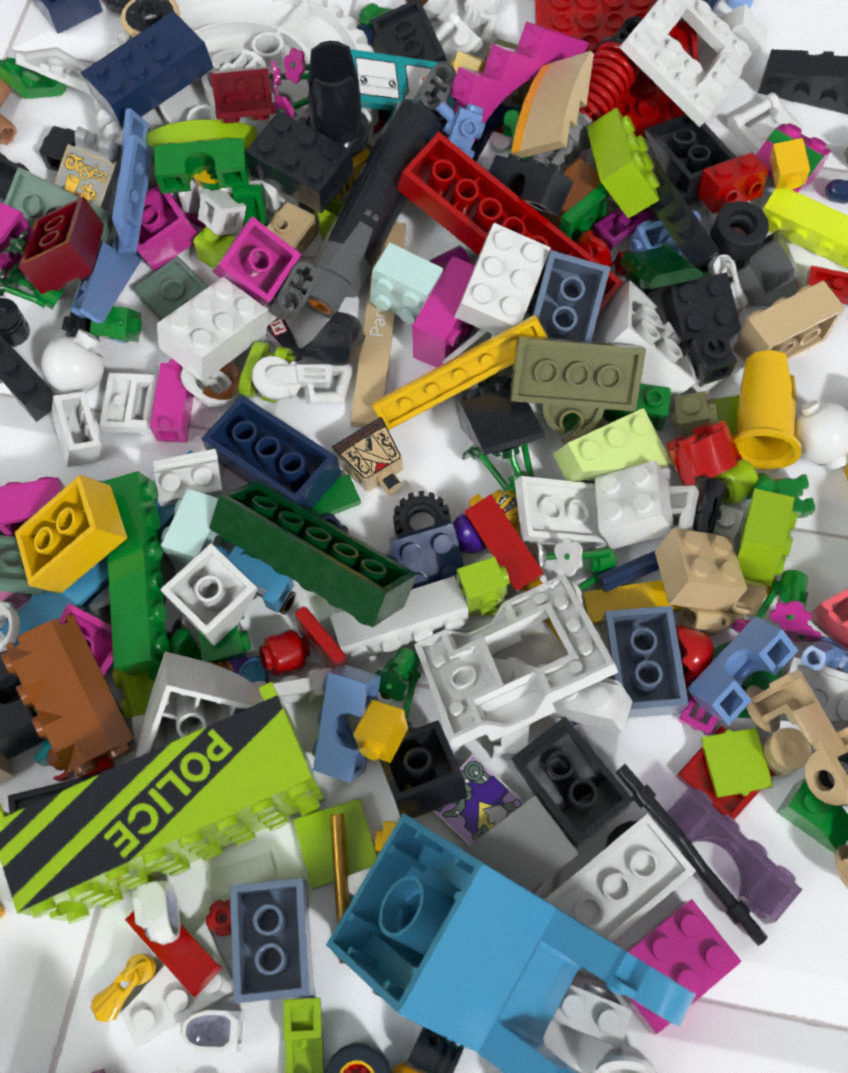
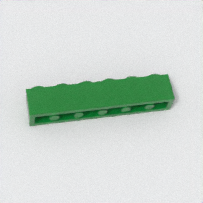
M139 471L104 481L105 484L110 485L127 535V539L108 554L114 669L130 675L159 669L164 652L170 651L165 628L167 610L164 606L163 593L160 590L165 586V580L161 573L160 559L163 557V551L159 543L158 532L161 525L156 505L158 489L155 482Z

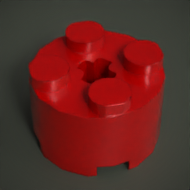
M724 420L712 424L710 422L704 423L692 429L694 434L685 438L683 435L678 436L666 443L667 452L684 486L696 484L694 477L697 476L713 478L738 465L737 461L743 460L728 424Z

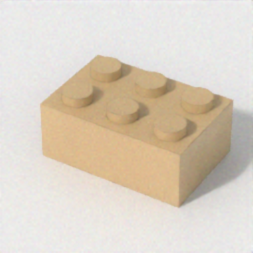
M824 281L814 286L806 285L794 296L788 299L782 297L774 302L770 308L764 311L756 310L745 319L746 323L737 336L738 340L733 351L744 362L754 352L762 350H775L786 353L788 360L825 341L845 307Z

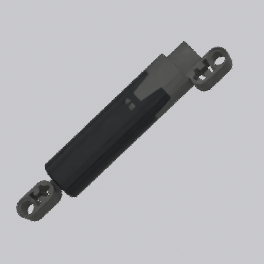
M446 61L436 63L424 78L413 101H400L395 105L312 263H297L281 284L272 302V311L276 317L282 320H290L306 304L318 314L331 318L335 312H338L345 297L354 298L358 296L408 200L406 196L397 190L402 171L438 132L441 134L443 132L442 123L435 115L437 112L435 109L442 101L445 102L453 87L456 71L450 63ZM437 77H439L443 81V83L438 81ZM428 96H431V97H433V98L430 100V102H429V104H428V103H427ZM299 274L304 276V283L298 289L293 288L300 278ZM282 298L290 299L294 304V309H286L282 304Z

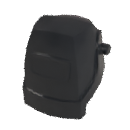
M335 312L314 339L306 346L296 350L295 353L332 365L352 364L360 356L365 341V334L359 319L344 312Z

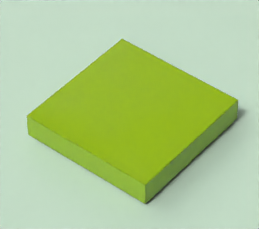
M360 798L293 819L312 890L334 883L330 814L344 813L348 876L371 868L377 855Z

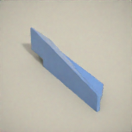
M131 108L126 109L122 127L121 167L112 220L118 234L117 254L119 255L137 253L154 151L146 143L149 123Z
M118 234L108 244L103 241L99 245L92 273L79 281L70 308V312L79 318H89L95 323L104 322L143 259L138 251L136 254H117Z

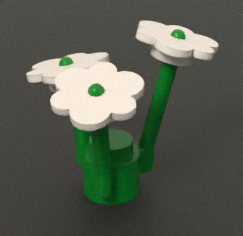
M569 537L564 538L562 543L556 544L554 553H546L545 548L538 544V542H532L529 545V551L541 569L546 565V560H556L557 568L563 569L566 576H574L576 569L581 568L582 565L586 572L593 574L592 577L578 585L575 582L569 581L581 604L583 603L581 591L598 582L597 577L599 574L616 566L614 551L609 546L582 551L581 544L573 542Z

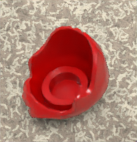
M592 230L582 233L576 240V244L602 265L612 267L616 262V258L612 261L608 246L601 239L595 237Z
M675 625L687 689L712 663L715 654L714 646L708 635L691 628Z

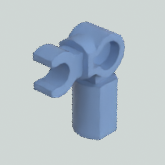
M821 636L817 643L807 647L802 653V664L814 671L827 665L835 670L841 668L848 673V649L828 637Z

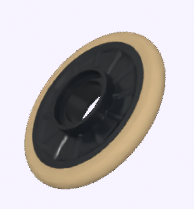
M131 0L121 13V24L129 35L135 37L173 11L180 17V9L174 0ZM156 14L154 18L145 19L147 15Z

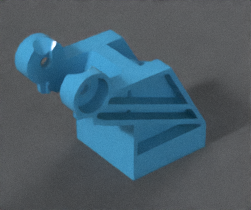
M404 813L326 944L399 1015L477 1052L503 1073H581L569 1066L544 1044V1034L576 973L582 967L608 983L606 988L619 996L625 994L677 1027H680L696 996L695 993Z

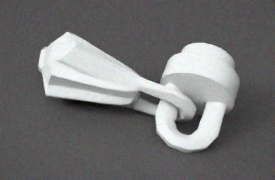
M716 255L710 260L708 270L711 275L727 272L728 277H733V282L730 285L737 313L742 312L748 301L740 286L736 265L730 256Z

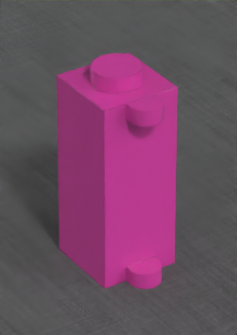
M169 359L168 363H160L150 428L157 441L187 443L194 394L189 392L182 384L180 374L183 367L173 359Z

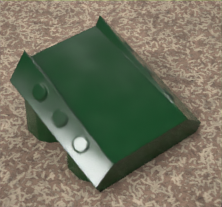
M664 242L662 247L634 253L626 250L620 262L626 272V282L631 281L636 286L644 289H653L702 278L704 274Z

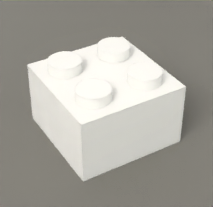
M656 460L595 477L598 530L612 549L667 536L674 528L668 479Z

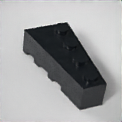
M771 49L758 93L764 95L775 93L781 99L848 115V56H834L835 51H823L819 55H809L808 50Z

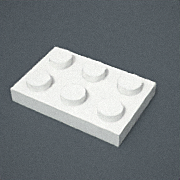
M520 476L514 481L522 541L558 544L562 543L564 538L569 537L573 542L580 543L581 546L604 547L609 545L598 530L595 484Z

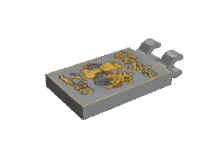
M78 126L74 136L75 147L67 145L54 184L79 197L84 196L87 201L106 210L120 172V166L114 163L120 153L121 145L102 137L99 142V152H96L92 148L96 143L97 135Z

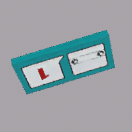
M350 49L358 77L361 104L364 108L393 111L395 105L400 101L412 102L424 78L438 63ZM437 77L438 81L443 83V81L439 77ZM449 93L445 103L454 110V97L450 96ZM428 96V100H427V103H428V104H429L430 100H431L433 97ZM438 112L435 113L437 117L443 118Z

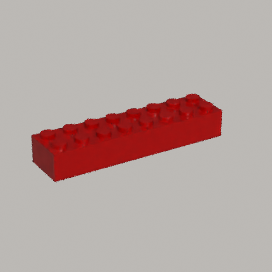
M440 132L430 140L402 171L397 190L478 256L493 223H496L551 247L550 250L601 264ZM611 271L608 275L599 313L624 283ZM538 279V282H537V284H536L535 290H534V292H533V293H535V294H536V291H537L539 279Z

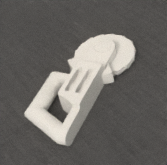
M464 0V10L467 13L463 22L477 36L482 25L486 26L483 36L478 37L482 40L483 47H489L499 22L498 17L491 14L496 13V6L501 0Z
M275 356L260 359L252 370V381L261 395L276 400L286 398L287 396L292 399L300 388H304L307 404H343L352 376L351 366H332V364L297 365L295 361L288 364L287 361ZM331 375H339L335 392L314 391V388H324L330 382Z

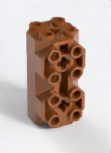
M72 614L65 616L68 623L61 625L58 619H54L17 637L20 644L18 646L12 642L7 644L8 652L2 654L1 657L10 674L13 673L15 677L20 679L21 685L16 686V689L24 705H28L30 709L35 707L38 716L31 720L40 738L48 739L52 746V749L48 750L47 754L55 770H65L67 774L74 772L76 776L82 777L98 769V761L108 756L110 759L115 760L131 752L129 744L133 743L135 739L76 618Z

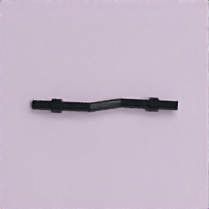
M626 763L622 765L615 773L633 793L631 797L640 808L644 807L670 837L682 855L696 870L697 875L726 908L725 914L734 924H739L757 946L763 944L768 939V936L750 916L751 910L741 899L737 900L707 865L685 833L654 798L656 793L648 784L643 785Z

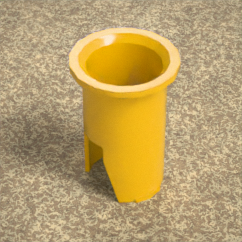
M775 350L754 352L746 358L739 394L736 435L733 438L742 458L752 464L754 469L757 470L785 468L796 463L801 457V443L794 437L797 402L794 375H790L786 353Z

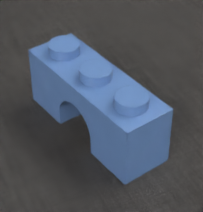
M755 616L687 688V691L703 710L729 726L752 701L741 688L743 681L750 674L761 670L776 675L798 652V649L783 629Z
M345 664L328 672L323 682V692L325 693L323 707L317 719L318 725H320L318 739L312 751L313 757H315L313 771L348 783L365 772L367 758L358 750L354 732L349 726L348 717L349 714L358 717L363 716L371 700L377 701L381 675Z

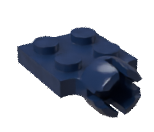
M451 520L389 538L390 550L384 554L417 573L412 589L455 576L457 580V569L464 567L454 525Z

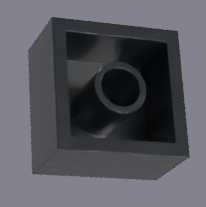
M727 272L668 285L661 294L666 320L670 322L682 342L678 346L681 350L690 348L693 339L700 334L722 331L725 338L729 341L742 329Z
M439 720L406 732L391 763L379 759L400 818L404 813L414 819L468 797L463 774Z

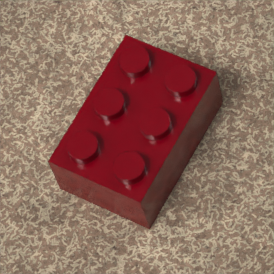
M84 196L34 221L19 263V268L41 294L51 290L58 291L68 282L76 278L79 280L84 279L92 273L105 224Z

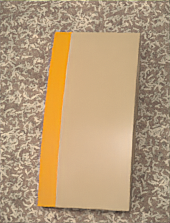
M592 51L541 67L524 100L515 130L511 154L524 158L567 147L569 128L577 126L579 108L587 105L594 56Z

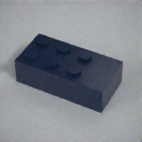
M173 11L83 70L81 74L93 97L122 128L126 109L131 108L142 117L212 70L214 66L205 42Z
M243 395L233 403L201 438L206 450L216 449L219 464L247 483L259 481L309 511L342 475L336 455Z

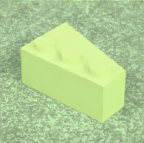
M644 408L577 438L553 453L566 481L595 480L597 476L655 460L661 470L673 464Z

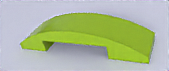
M211 119L190 120L165 125L148 132L146 143L154 149V145H166L168 143L177 144L200 140L243 138L247 150L257 138V128L240 122L223 123V120ZM153 151L152 162H155L154 151Z
M321 998L283 1000L286 1073H324Z

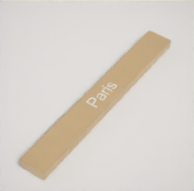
M395 223L371 269L363 327L365 341L359 356L350 421L351 427L363 428L379 418L372 407V402L386 394L396 315L389 311H382L370 302L372 272L389 242L404 249L406 223Z

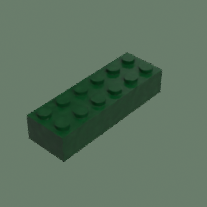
M259 481L219 494L209 526L210 530L219 534L224 541L233 543L245 550L250 557L260 559L270 565L275 572L286 575L298 582L303 589L314 592L326 599L329 605L349 613L360 624L373 628L405 606L417 573Z

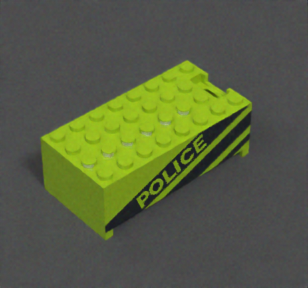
M270 682L258 688L263 698L261 703L15 813L10 814L3 811L0 804V861L16 913L30 915L33 919L49 914L50 919L68 921L69 924L77 923L89 917V910L100 905L103 908H108L124 900L123 894L134 890L140 885L154 882L156 879L170 874V877L178 876L190 870V863L201 858H203L204 862L215 859L224 853L222 848L236 843V846H242L256 839L255 833L265 828H268L269 831H274L289 823L287 818L301 813L302 816L319 810L321 808L320 803L326 801L292 718L274 684Z

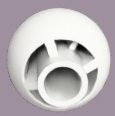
M79 329L75 337L64 335L50 342L45 348L41 359L42 373L45 380L50 383V389L58 395L83 391L86 394L93 390L101 381L104 373L103 356L98 350L101 341L95 336L90 335V333Z
M818 400L803 405L800 408L801 412L795 418L794 437L801 443V457L815 464H825L828 470L838 469L848 463V411L838 404L832 402L819 403Z

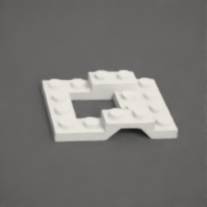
M657 0L647 15L619 47L699 127L707 121L716 106L724 100L741 75V69L752 55V51L747 43L739 39L730 30L729 25L725 21L720 20L711 11L708 3L702 0ZM681 17L718 53L706 71L702 69L701 64L697 60L691 58L677 40L668 34Z
M565 574L503 602L493 621L476 630L465 633L445 629L414 644L446 734L453 748H457L485 734L488 735L492 742L556 712L552 703L618 673L613 659ZM550 618L568 655L504 684L492 654L522 641L519 631Z

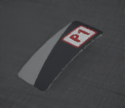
M277 318L267 326V336L274 351H276L278 346L292 349L293 356H296V362L303 359V356L295 353L299 347L286 320Z

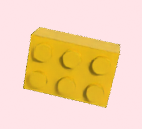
M83 475L76 477L15 531L28 585L60 594L127 539L111 486Z

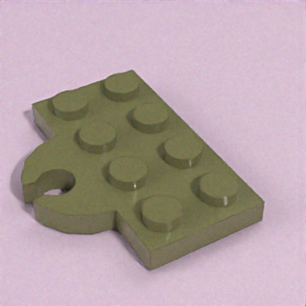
M518 335L510 400L541 404V413L547 425L562 436L565 433L562 425L563 418L569 413L578 414V422L573 427V434L575 437L582 436L593 430L601 421L605 409L636 412L646 348L643 346Z

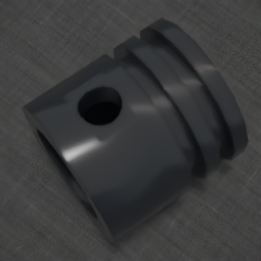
M0 298V334L12 347H16L28 339L30 326L13 300Z
M423 1026L405 1066L417 1073H454L465 1047L457 1045L456 1042L450 1041L446 1037Z

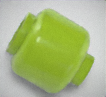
M743 459L737 461L738 465L710 478L727 484L722 502L738 504L752 493L753 487L758 480V475L752 464Z

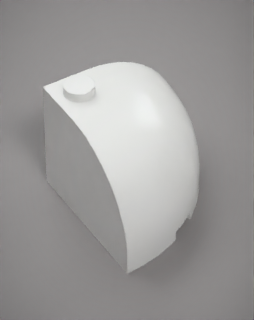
M629 281L599 313L591 342L643 346L646 348L640 384L668 387L671 389L670 400L674 399V397L681 395L696 383L693 364L688 355L683 357L682 351L678 346L682 341L670 322L664 325L655 311L657 306L634 283Z
M164 652L145 712L135 758L263 702L259 687L244 677L220 666Z

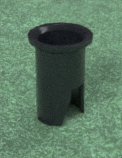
M329 40L320 42L311 49L308 78L310 115L306 119L305 125L351 149L352 154L362 149L367 142L370 125L366 115L362 112L361 93L358 87V77L350 46L340 43V41Z

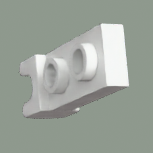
M333 669L309 671L306 678L302 679L297 675L287 676L280 679L279 683L273 684L284 704L308 700L310 706L322 704L325 695L323 692V682L328 672ZM257 681L253 682V684H255L257 687H261L265 685L266 682Z

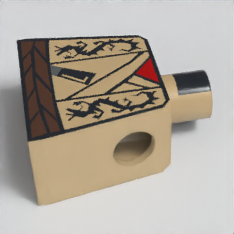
M382 417L377 418L332 446V452L337 456L339 466L365 491H371L381 485L387 495H392L401 489L403 484L396 474L403 470L402 457Z

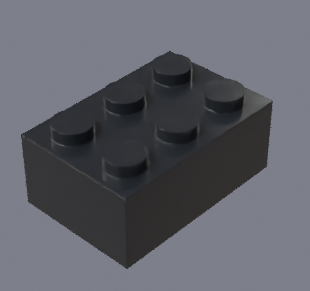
M280 111L277 112L245 151L249 172L252 176L268 183L321 214L354 173L351 149Z

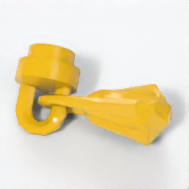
M140 953L130 957L125 969L120 972L117 978L106 989L93 997L90 1009L97 1021L107 1023L110 1020H116L125 999L134 987L152 980L156 972V963L149 954ZM122 980L130 982L125 989L120 985Z

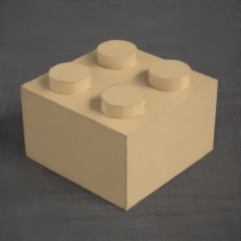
M673 528L655 551L669 605L728 612L748 590L731 537Z

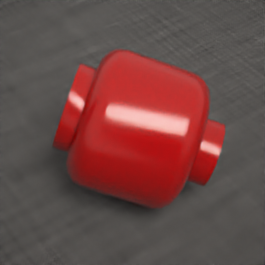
M292 629L268 635L264 639L263 645L259 647L261 664L266 672L270 671L276 677L301 671L305 667L306 657L310 656L309 643L305 637L300 638L299 634Z

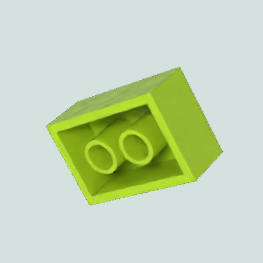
M615 108L588 125L586 128L599 179L625 215L630 218L659 201L656 188L660 185L651 170L654 168V165L646 153L649 150L641 135L636 137L634 134L635 127L629 116L623 117L618 109Z

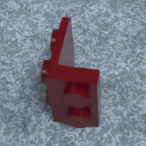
M268 66L210 72L216 119H222L223 123H236L240 121L241 117L250 116L252 120H266L270 114L275 113Z

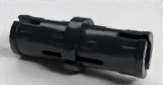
M716 479L707 480L701 505L696 507L695 513L698 516L693 531L713 534L716 521L720 520L722 516L720 507L725 490L727 489L725 482Z

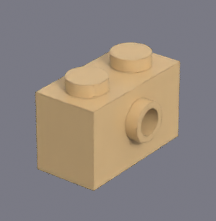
M286 202L281 210L275 212L271 223L267 226L269 230L302 255L318 235L316 216L289 202Z

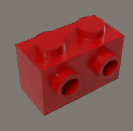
M753 152L705 168L702 173L698 198L712 214L719 212L728 203L735 201L747 202L762 196L769 169Z

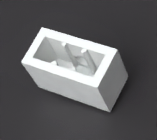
M85 391L53 396L51 415L66 466L72 467L98 462L101 448L98 437L100 435L99 425L96 418L93 419Z
M586 983L583 990L570 984L552 1020L610 1045L622 1048L633 1010L605 999L607 991Z

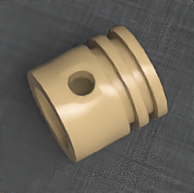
M790 727L778 730L761 744L768 768L775 773V776L780 777L790 775L806 765L812 752L811 745L808 744L802 732Z

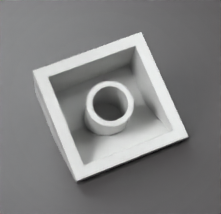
M210 544L160 590L168 601L215 646L240 622L258 589L217 548Z

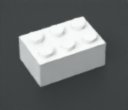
M493 223L454 317L494 335L523 321L551 247Z
M222 277L157 323L159 349L200 381L204 382L253 345L255 341H258L267 334L268 309L225 277Z

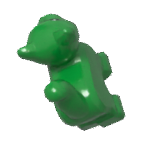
M757 473L758 480L753 487V491L746 497V499L751 500L755 488L795 497L792 511L798 512L797 518L808 517L816 509L813 498H806L805 500L799 498L803 496V489H808L809 487L806 474H801L798 478L794 479L780 478L775 480L765 473Z

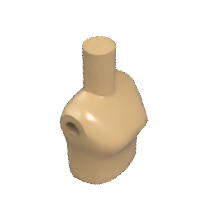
M682 606L680 612V621L684 627L700 631L708 636H714L736 622L737 619L745 620L744 614L724 612L722 610Z

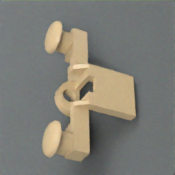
M801 670L788 673L770 683V688L765 691L756 685H750L745 690V693L752 701L746 706V709L755 724L764 731L777 732L780 728L779 716L784 713L792 725L797 723L808 744H812L816 751L809 757L805 765V778L809 789L818 799L827 804L836 806L846 804L848 808V776L837 758L848 752V727L836 733ZM821 770H826L833 776L835 784L832 789L826 788L820 782L819 773ZM840 845L834 854L835 868L841 881L848 889V846Z

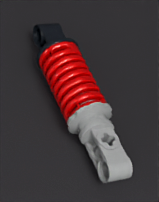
M631 17L625 20L615 37L603 39L596 47L593 56L587 105L579 108L577 126L569 128L567 147L536 154L531 159L541 162L546 167L549 163H553L564 169L567 165H571L573 159L580 155L582 149L591 148L586 127L613 109L618 108L630 87L639 79L643 72L619 48L641 22L642 17Z

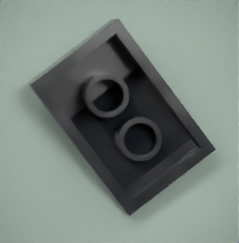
M687 114L645 129V135L659 165L688 205L700 200L698 192L703 169L737 158L705 122L699 127Z
M506 376L494 378L490 381V384L480 387L473 385L453 396L460 428L484 456L545 438L544 431L530 404L510 400L512 378Z
M563 717L511 758L512 763L533 794L538 798L575 849H578L624 812L634 801L566 717Z

